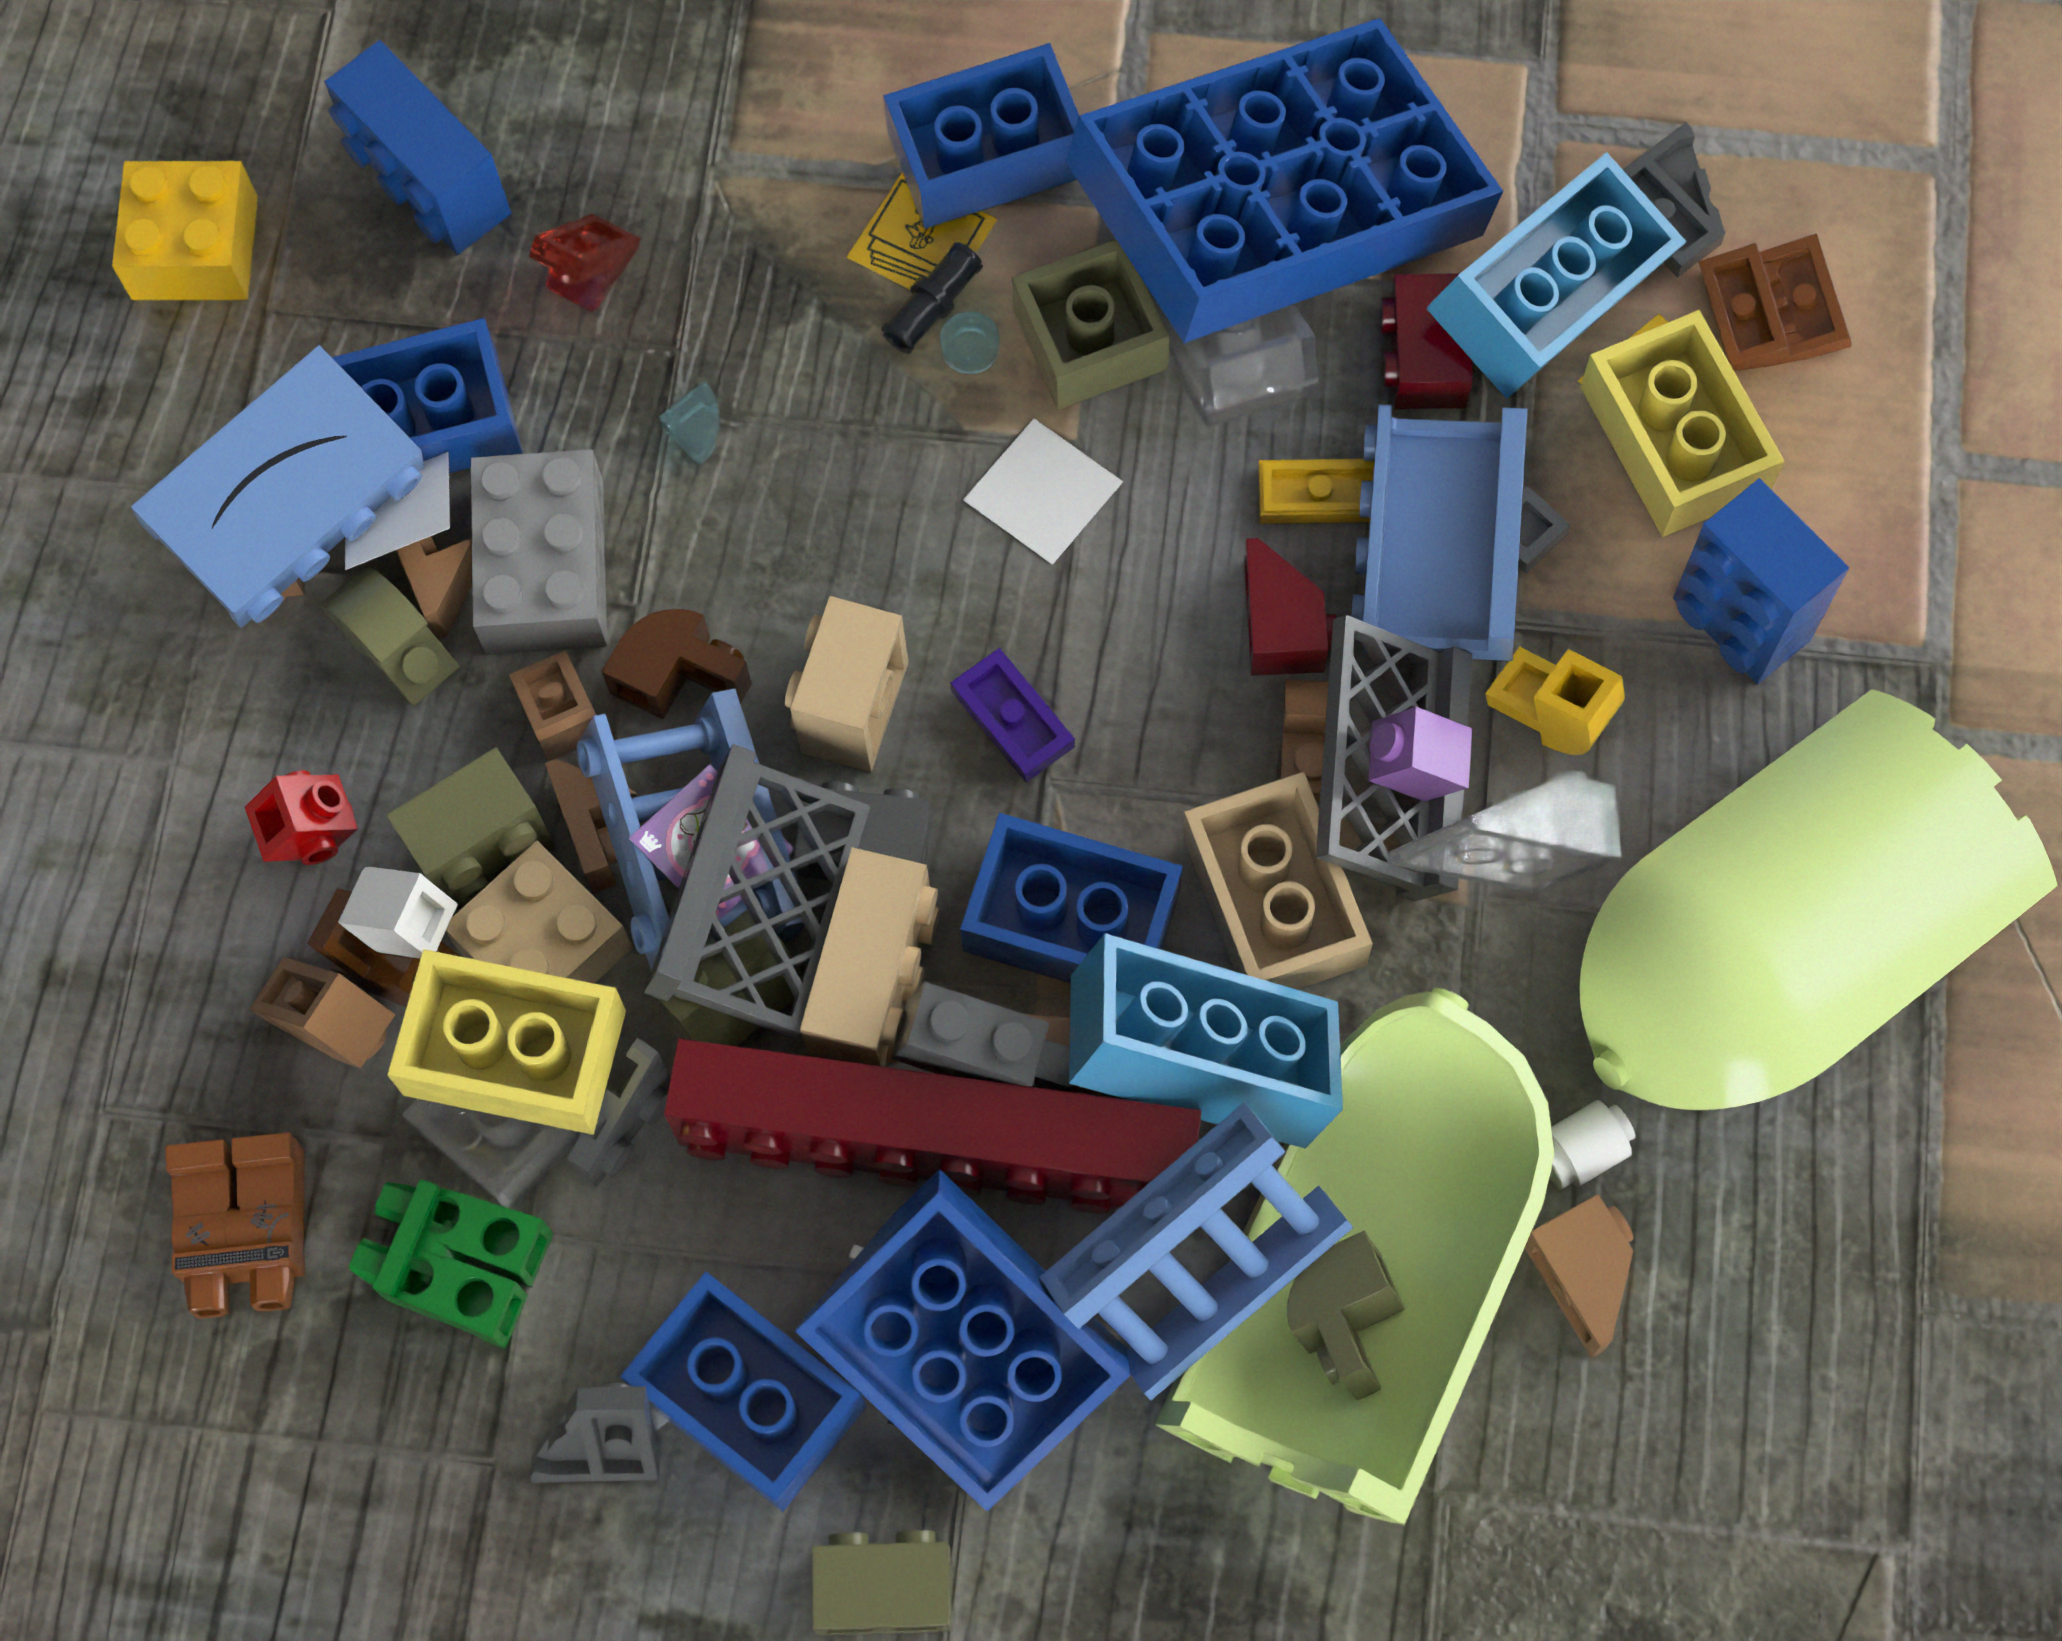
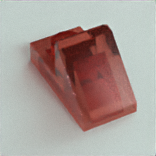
M592 213L535 235L529 257L548 267L549 275L546 286L549 290L589 311H594L600 306L637 252L641 238Z

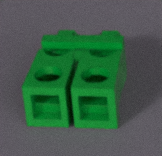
M423 1179L419 1180L417 1187L386 1182L376 1202L374 1214L381 1220L399 1226L390 1248L363 1238L353 1254L349 1270L372 1285L373 1289L388 1302L439 1320L478 1336L485 1342L506 1349L528 1297V1294L516 1282L532 1287L554 1232L541 1218L454 1190L441 1188L437 1184ZM467 1261H468V1262H470V1263H473V1264H475V1265L481 1266V1267H483V1268H486V1269L492 1270V1271H494V1272L503 1274V1275H505L507 1278H504V1277H502V1276L493 1274V1273H491V1272L485 1271V1270H483V1269L474 1267V1266L469 1265V1264H466V1263H467Z

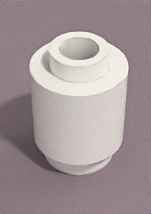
M1595 1100L1553 1125L1551 1131L1554 1159L1549 1179L1560 1190L1570 1184L1580 1187L1630 1157L1632 1149L1629 1141L1635 1138V1132L1624 1112L1617 1105L1608 1108L1600 1100Z

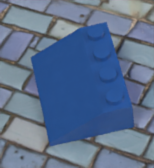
M940 1169L888 1219L801 1320L795 1330L986 1511L992 1508L1130 1376L1127 1348L1095 1317H1092L1078 1329L1062 1313L1042 1282L1040 1276L1046 1271Z

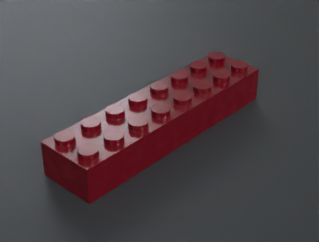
M678 1039L664 1112V1116L679 1145L687 1147V1154L701 1159L724 1160L726 1152L750 1155L751 1163L771 1169H787L789 1161L815 1164V1172L836 1178H850L853 1175V1170L879 1173V1181L900 1187H914L917 1184V1179L929 1180L940 1169L967 1196H978L981 1194V1188L1007 1191V1199L1030 1205L1045 1204L1046 1197L1072 1200L1071 1207L1073 1209L1094 1214L1109 1213L1110 1206L1122 1207L1199 1140L1202 1110Z

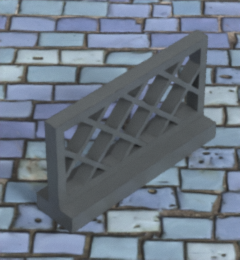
M1348 615L1333 619L1316 846L1317 859L1395 885L1397 896L1414 902L1458 890L1464 790L1425 802L1403 794L1401 809L1391 789L1368 781L1370 751L1365 743L1371 739L1372 721L1413 707H1419L1468 727L1471 653L1456 647L1438 652ZM1354 640L1363 644L1375 665L1365 674H1363L1353 656ZM1401 658L1411 662L1410 689L1406 686L1395 666V663ZM1378 676H1381L1396 703L1386 712H1384L1369 685ZM1354 695L1370 722V725L1360 733L1349 716V701ZM1350 755L1366 782L1356 792H1354L1344 774L1345 759ZM1371 794H1373L1388 821L1377 831L1361 805V802ZM1346 815L1362 842L1355 850L1339 845L1341 819ZM1392 833H1395L1399 840L1398 866L1395 865L1383 844V841Z
M732 744L718 769L644 993L667 1002L672 995L796 1039L801 1033V1024L852 847L858 849L871 806L755 763L756 752ZM757 785L781 793L791 813L765 823L753 802ZM801 801L809 803L810 805L804 807ZM828 810L851 819L846 836L825 846L810 816ZM747 818L752 829L742 833ZM797 822L812 852L786 863L770 833ZM758 839L773 869L747 880L734 855L738 847ZM841 851L837 865H835L830 855ZM818 861L830 883L829 891L827 894L807 902L791 872ZM729 874L734 886L723 890ZM779 878L795 908L768 919L752 889ZM740 895L756 925L728 937L716 915L718 904ZM823 907L818 923L813 911ZM800 917L813 942L809 951L789 959L773 929ZM710 931L716 943L705 947ZM761 935L777 965L749 977L734 946ZM721 952L737 981L736 984L719 991L693 980L699 962ZM805 964L800 980L795 968ZM783 975L795 997L790 1016L766 1008L755 986ZM743 992L746 1000L738 998L735 995Z

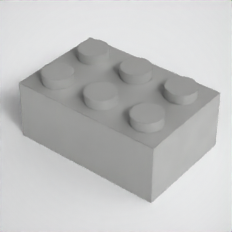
M593 449L471 458L473 628L485 653L501 654L607 646L603 479Z

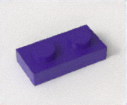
M1000 647L950 682L951 692L1026 783L1075 748V738Z

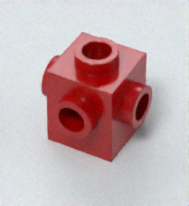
M300 770L284 776H275L244 807L263 862L301 860L304 865H316L326 862L336 856L338 847L358 830L352 806L346 797L338 774L311 775L309 771Z

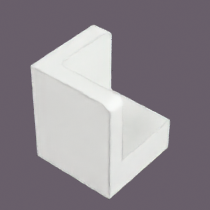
M365 867L358 878L338 923L379 953L421 959L423 949L437 951L458 904L420 873Z

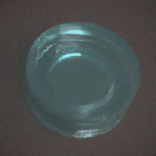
M966 311L952 316L944 324L940 333L942 357L949 367L960 373L976 374L985 371L994 364L999 355L1000 340L997 326L988 316L979 312Z

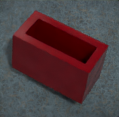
M1460 273L1395 274L1391 297H1381V333H1391L1392 351L1383 352V386L1394 387L1395 409L1467 408L1473 382L1472 360L1426 309Z

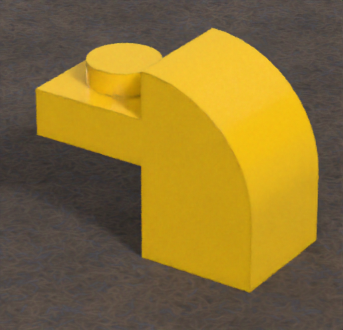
M1520 646L1513 654V661H1508L1485 693L1488 706L1540 732L1543 745L1570 755H1583L1590 750L1625 699L1622 676L1594 661L1567 649L1560 661L1555 665Z

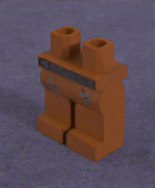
M290 1132L232 1138V1148L224 1139L165 1146L166 1171L171 1175L172 1246L174 1254H172V1274L184 1283L189 1312L199 1319L222 1317L230 1314L229 1284L250 1282V1306L256 1311L267 1312L290 1309L294 1290V1277L305 1276V1256L302 1254L304 1248L305 1149Z

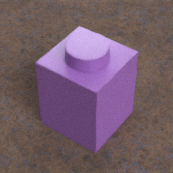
M1413 707L1372 721L1368 781L1424 802L1468 789L1472 728L1419 707Z

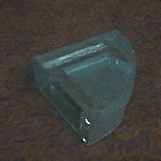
M703 381L659 416L662 427L699 466L713 452L720 427V413L716 397L707 382Z

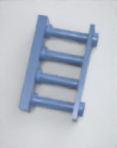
M736 689L712 693L697 715L693 725L613 740L606 714L593 716L577 743L578 763L582 774L586 778H592L634 917L631 919L632 939L638 953L641 955L646 954L650 969H652L669 918L657 881L669 878L628 838L640 828L639 822L648 821L683 788L631 798L621 764L700 749L702 753L709 754L712 766L718 772L732 744L756 752ZM756 755L754 762L759 764V761H758V758H757V755ZM757 785L753 802L763 821L768 823L777 819L768 789ZM781 829L770 833L786 863L791 861ZM760 844L768 870H771L773 866ZM791 872V873L793 874V876H794L796 882H797L795 873H794V872ZM779 878L752 889L768 919L795 908ZM743 900L720 920L723 928L747 910ZM799 917L773 930L784 943L794 940L805 925Z
M1245 1102L1040 1276L1062 1313L1078 1329L1098 1313L1130 1345L1127 1349L1130 1374L1144 1395L1150 1400L1154 1399L1172 1382L1177 1380L1186 1370L1354 1228L1319 1185L1302 1199L1272 1166L1285 1153V1150ZM1250 1182L1282 1215L1279 1220L1253 1242L1221 1209L1223 1205ZM1199 1226L1232 1259L1202 1285L1170 1253L1175 1246ZM1147 1270H1150L1181 1302L1152 1328L1118 1296Z

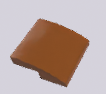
M1817 233L1761 252L1758 250L1757 243H1753L1698 262L1725 351L1733 370L1754 369L1790 363L1852 347L1851 338Z

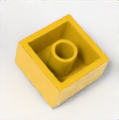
M124 161L112 267L131 300H248L258 196L241 161Z

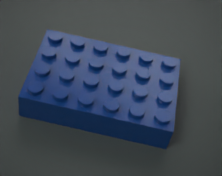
M1381 18L1079 115L1066 164L1183 343L1480 238L1484 235L1503 194L1500 185Z

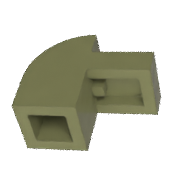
M363 567L319 604L321 609L358 652L368 656L405 701L412 706L418 704L460 668L459 664L426 626L428 622L389 580L372 568Z
M1362 1231L1334 1244L1295 1278L1289 1293L1287 1314L1291 1332L1309 1354L1316 1351L1321 1366L1332 1385L1342 1381L1356 1400L1381 1390L1358 1331L1405 1310L1381 1253L1367 1233Z

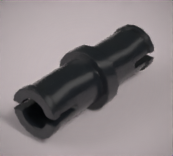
M955 242L950 247V251L927 278L919 277L910 287L912 295L891 320L881 328L885 339L897 350L910 354L938 318L945 319L953 311V300L975 274L982 270L983 265L979 256L965 244Z

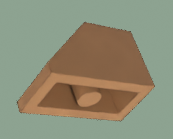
M283 957L249 1009L260 1018L327 1056L361 1068L366 1059L371 1058L382 1047L387 1035L386 1028L396 1015L339 973Z
M1599 1194L1532 1230L1524 1247L1591 1359L1603 1353L1612 1341L1633 1255V1249L1629 1244L1633 1240V1234L1626 1219L1615 1206L1607 1208Z

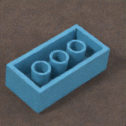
M1606 152L1461 272L1426 309L1507 399L1649 277L1686 243V240Z
M1104 933L1071 975L1069 1083L1131 1101L1202 1110L1201 1120L1214 1124H1219L1245 1102L1277 1141L1306 1149L1343 1110L1338 1002Z

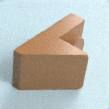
M432 536L397 549V553L424 618L428 622L431 632L439 640L448 636L473 585L472 540H465L438 551Z
M566 650L509 674L546 759L549 761L576 750L578 741L592 717L596 716V713Z
M1285 679L1280 779L1305 772L1314 798L1320 802L1329 682Z
M554 759L546 762V769L584 874L593 893L617 885L610 866L616 863L617 859L592 778H586L580 768L561 760ZM629 788L631 798L638 797L637 793Z

